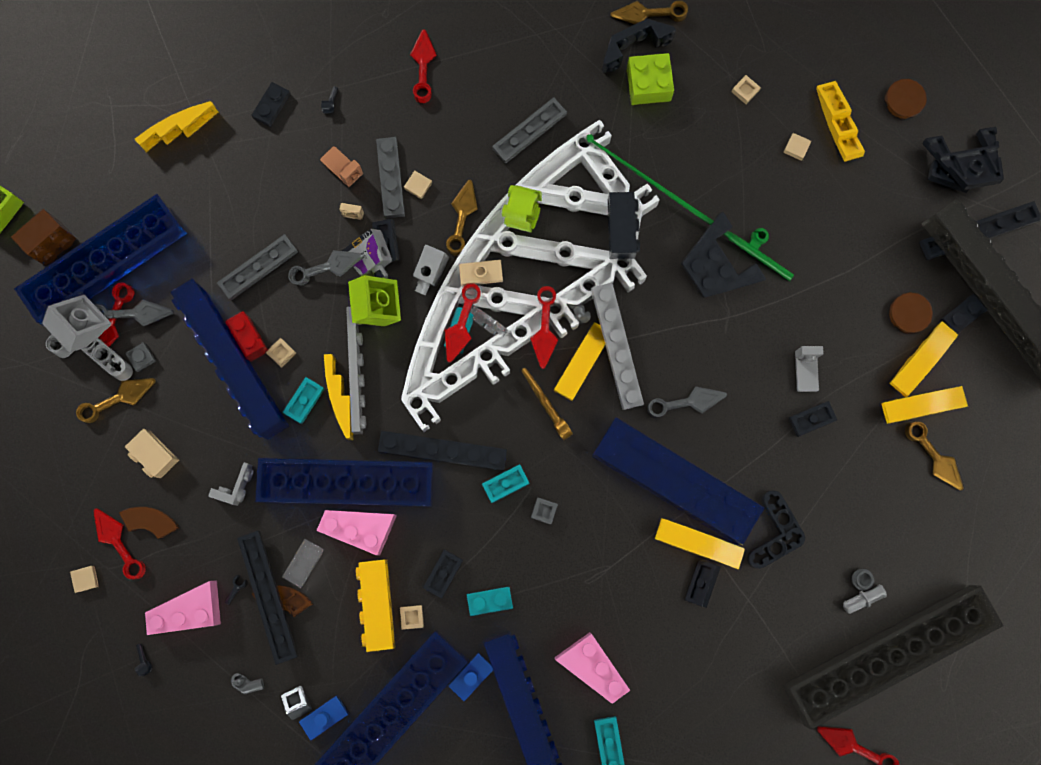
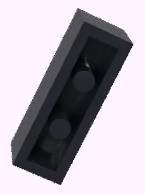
M609 192L607 199L609 259H634L637 252H640V239H636V232H639V219H635V212H638L639 207L638 199H635L634 192Z

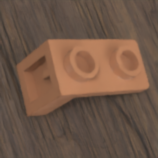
M335 146L320 159L348 187L363 174L361 166L355 160L351 162Z

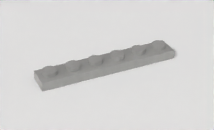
M613 283L592 287L591 292L622 410L644 405Z
M347 307L351 431L356 435L363 434V429L366 428V417L362 416V408L365 407V395H361V387H364V374H360V366L364 365L363 354L359 351V346L363 345L362 333H359L358 325L362 324L352 323L351 307Z

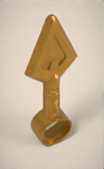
M678 0L673 2L669 8L647 9L640 2L636 1L611 12L610 15L613 18L632 24H637L650 16H670L672 20L680 22L686 18L688 6L685 2ZM676 7H680L684 10V13L676 15L673 10Z
M472 180L466 182L451 203L458 213V219L454 235L448 238L446 246L448 252L454 256L460 255L465 247L462 233L466 216L478 209ZM452 241H459L462 246L458 250H453L450 248V244Z
M523 368L522 373L554 422V427L563 440L573 435L568 424L558 416L556 410L526 368Z
M149 378L121 381L116 395L95 405L83 403L78 406L76 415L79 420L85 423H92L97 420L100 411L117 402L135 405L156 380ZM91 407L93 415L85 419L82 415L83 410Z
M913 422L908 424L905 429V435L911 441H919L934 460L933 475L958 490H963L964 487L955 458L941 456L926 437L928 430L924 423ZM913 426H918L921 429L919 437L913 436L911 432Z

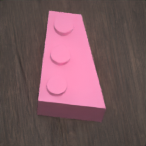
M325 510L317 531L380 556L397 515Z
M217 581L204 583L145 612L147 635L221 624Z
M590 632L554 657L557 662L611 703H614L630 691Z

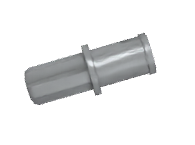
M879 584L868 591H860L859 595L845 601L843 607L848 614H851L865 606L869 608L872 603L886 598L887 594L883 586Z

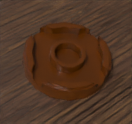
M900 79L894 82L885 95V102L888 105L889 112L902 119L917 116L923 110L927 101L924 88L918 82L911 79Z
M912 292L902 294L896 298L891 304L889 312L892 324L897 326L901 332L908 334L921 332L928 327L933 315L929 301L922 295Z

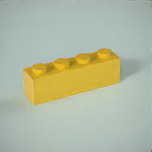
M387 560L359 562V567H356L357 581L360 580L361 589H358L359 603L362 602L363 611H360L361 625L364 624L365 633L362 634V646L366 647V652L395 648L388 562Z

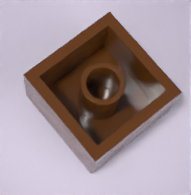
M42 209L11 236L28 256L44 266L54 262L57 256L63 250L70 248L77 239L62 222L45 209Z

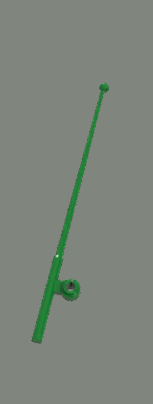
M592 134L586 136L588 143L592 142L707 224L711 225L713 223L712 219L594 141ZM756 229L751 234L750 243L730 231L723 234L728 240L788 281L793 278V273L758 250L769 239V233L766 229Z

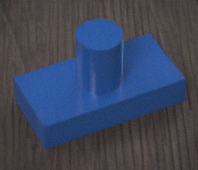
M478 653L448 686L465 701L494 670V667Z
M336 695L300 720L299 723L311 741L346 717L349 712L339 696Z

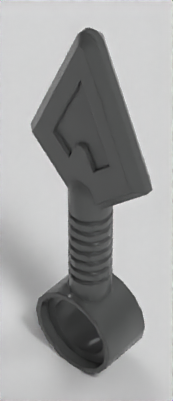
M333 250L327 263L308 269L294 266L290 269L288 278L291 283L302 286L307 284L310 276L326 271H331L341 277L363 258V254ZM301 270L303 278L300 281H296L295 274Z
M142 300L130 310H106L102 305H95L99 310L104 311V316L108 320L130 317L134 318L142 326L160 320L174 312L170 308L146 300Z
M695 386L690 396L685 399L665 402L660 398L653 399L647 406V412L653 418H660L667 410L691 406L702 414L724 399L727 393ZM660 403L663 407L662 413L655 414L652 411V404Z

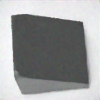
M302 686L281 695L286 714L292 720L312 711Z

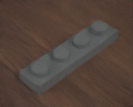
M553 97L494 144L492 150L506 164L567 115V111Z
M397 138L376 139L385 219L404 217L405 210Z
M284 234L218 281L217 284L226 296L233 300L298 253V251Z

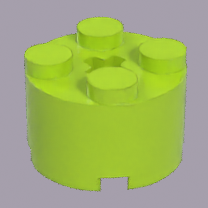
M511 185L508 191V205L504 204L502 209V217H505L504 225L532 232L540 214L541 208L538 207V201H542V192L518 185Z

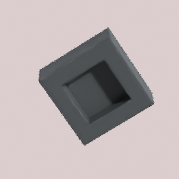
M144 342L125 353L137 372L156 362V359Z
M538 497L531 518L551 525L558 504Z

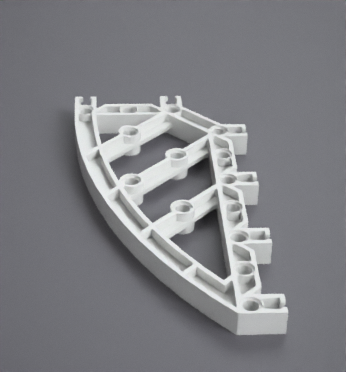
M600 120L557 148L516 184L541 191L542 201H538L540 204L563 207L571 212L580 210L608 215L607 199L609 192H629L630 184L607 153L600 150L592 142H587L586 136L588 134H599L602 131L604 125ZM607 131L603 137L594 141L605 147L610 143L612 135ZM585 142L589 146L583 148L579 144ZM579 163H582L604 193L583 190L579 186L564 187L553 184ZM609 174L612 176V179L607 180L603 175ZM648 183L634 192L635 199H638L639 204L638 212H635V219H639V228L641 217L657 207L660 200L656 195L648 203H641L639 199L643 196L646 197L652 191ZM507 193L481 223L453 264L436 295L416 343L401 400L422 431L425 432L430 429L429 425H423L419 418V415L425 410H428L434 417L431 419L433 423L437 424L441 421L429 401L440 403L477 378L479 367L492 385H494L499 379L492 375L489 367L497 363L503 370L501 371L505 377L509 375L510 369L500 355H511L530 342V338L541 329L542 305L539 304L537 296L506 291L500 287L478 286L481 291V298L472 306L490 309L494 312L503 311L525 316L440 374L432 373L445 336V330L449 327L456 307L459 304H464L462 297L464 286H461L459 264L483 262L490 252H496L506 257L512 255L553 262L563 267L570 265L593 269L557 293L554 304L550 306H557L561 310L558 314L550 312L549 322L559 337L563 338L568 333L565 328L561 327L558 320L565 317L569 321L572 330L576 329L579 322L575 319L570 309L582 306L593 299L592 292L586 290L583 285L590 283L596 287L613 283L614 276H616L625 290L630 292L635 288V284L630 282L626 275L629 271L637 277L639 284L645 282L647 277L636 260L609 259V251L573 245L568 241L555 242L515 235L513 232L507 231L510 227L504 225L505 217H502L504 204L508 205L509 201ZM577 196L580 200L573 202L570 200V197ZM509 240L513 245L511 247H504L502 243ZM566 250L570 253V256L562 257L560 252ZM623 260L627 263V267L622 268L617 262ZM471 288L466 291L465 296L468 299H474L478 293L475 289ZM500 296L503 300L501 303L495 304L492 302V298ZM541 297V299L544 302H549L553 299V297ZM518 329H524L527 334L524 337H518L515 332ZM484 352L492 354V358L489 361L481 359V355ZM451 375L458 378L457 382L453 385L446 383V379ZM415 399L422 400V406L418 409L411 407L412 401Z

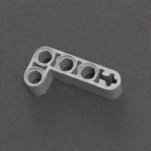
M52 334L46 340V348L60 358H66L73 353H69L63 346L57 350L60 342ZM96 338L89 347L81 349L116 379L125 381L131 378L133 374L131 365L99 338ZM108 353V356L102 360V356ZM114 365H119L122 368L121 371L117 370Z

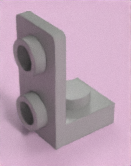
M801 346L795 351L798 392L819 391L817 358L823 355V346Z
M243 463L232 494V490L219 486L218 490L211 488L208 497L238 506L239 502H242L245 497V485L253 476V465Z

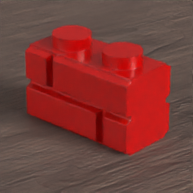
M244 311L225 321L248 360L253 361L266 353L268 350L250 317Z

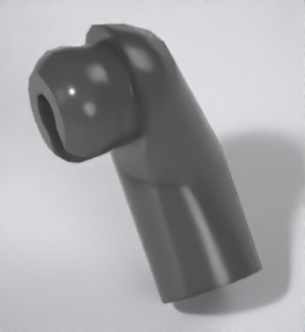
M583 305L574 308V317L578 320L579 324L590 320L591 315L589 312H585Z
M236 673L231 677L232 686L242 694H249L264 689L262 678L250 681L240 673Z

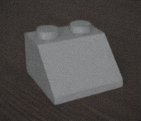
M85 295L48 306L42 322L69 353L89 346L111 326V322Z

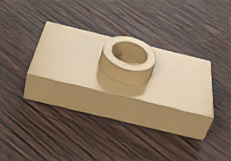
M501 260L459 264L461 286H466L470 283L477 285L503 282Z

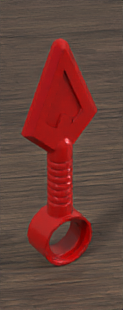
M423 29L410 54L419 63V83L413 88L414 98L419 103H426L431 99V88L427 84V64L437 56L426 30ZM420 89H426L428 94L420 97L417 95V92Z
M123 282L114 285L112 296L116 300L111 310H120L123 303L130 302L133 299L135 293L132 286ZM126 287L127 295L120 298V290ZM117 318L109 319L111 326L98 337L109 347L119 337L115 327Z
M467 284L462 289L464 305L459 321L456 325L445 330L446 354L449 363L455 359L472 339L465 325L472 304L477 303L481 298L480 288L475 284ZM468 289H475L478 293L477 297L468 299L465 296Z
M544 286L538 291L537 299L539 304L542 305L541 329L530 338L542 369L546 367L558 342L556 336L549 330L550 306L556 300V292L549 286ZM542 292H551L553 299L549 302H544L541 299Z
M97 508L94 509L98 542L115 546V549L125 563L123 573L127 578H142L146 572L145 564L140 560H133L120 540L123 524ZM137 563L140 571L137 575L133 576L130 574L129 568L132 564Z
M817 728V731L840 757L855 752L873 761L876 765H882L886 758H891L893 765H899V761L893 755L888 753L878 755L857 744L852 729Z

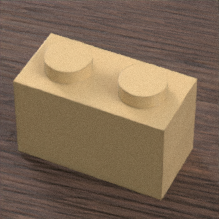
M142 429L125 446L129 451L128 456L134 462H140L144 466L142 470L151 478L153 476L162 478L179 461L147 429Z

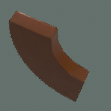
M133 507L119 512L128 531L131 532L137 529H146L152 532L158 539H161L179 529L177 523L169 515L154 508Z
M277 586L284 610L288 611L293 617H296L313 605L311 600L297 589L288 586Z

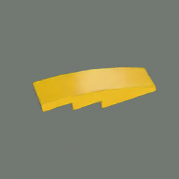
M833 81L818 85L816 90L822 110L844 162L863 157L865 150L857 137L858 129L850 116L852 110L837 82Z
M211 101L189 107L151 126L136 137L135 141L145 152H148L161 140L168 145L181 133H184L187 138L190 137L219 112Z
M594 322L554 389L555 392L573 401L605 346L599 324Z
M944 322L939 323L929 337L921 343L915 353L907 359L890 382V385L904 397L909 396L947 351L958 334Z
M324 354L325 377L336 419L346 439L353 440L350 396H344V378L342 375H336V358L333 354Z
M962 386L881 403L887 424L968 406Z
M662 518L655 537L656 540L735 569H739L745 551L744 548Z

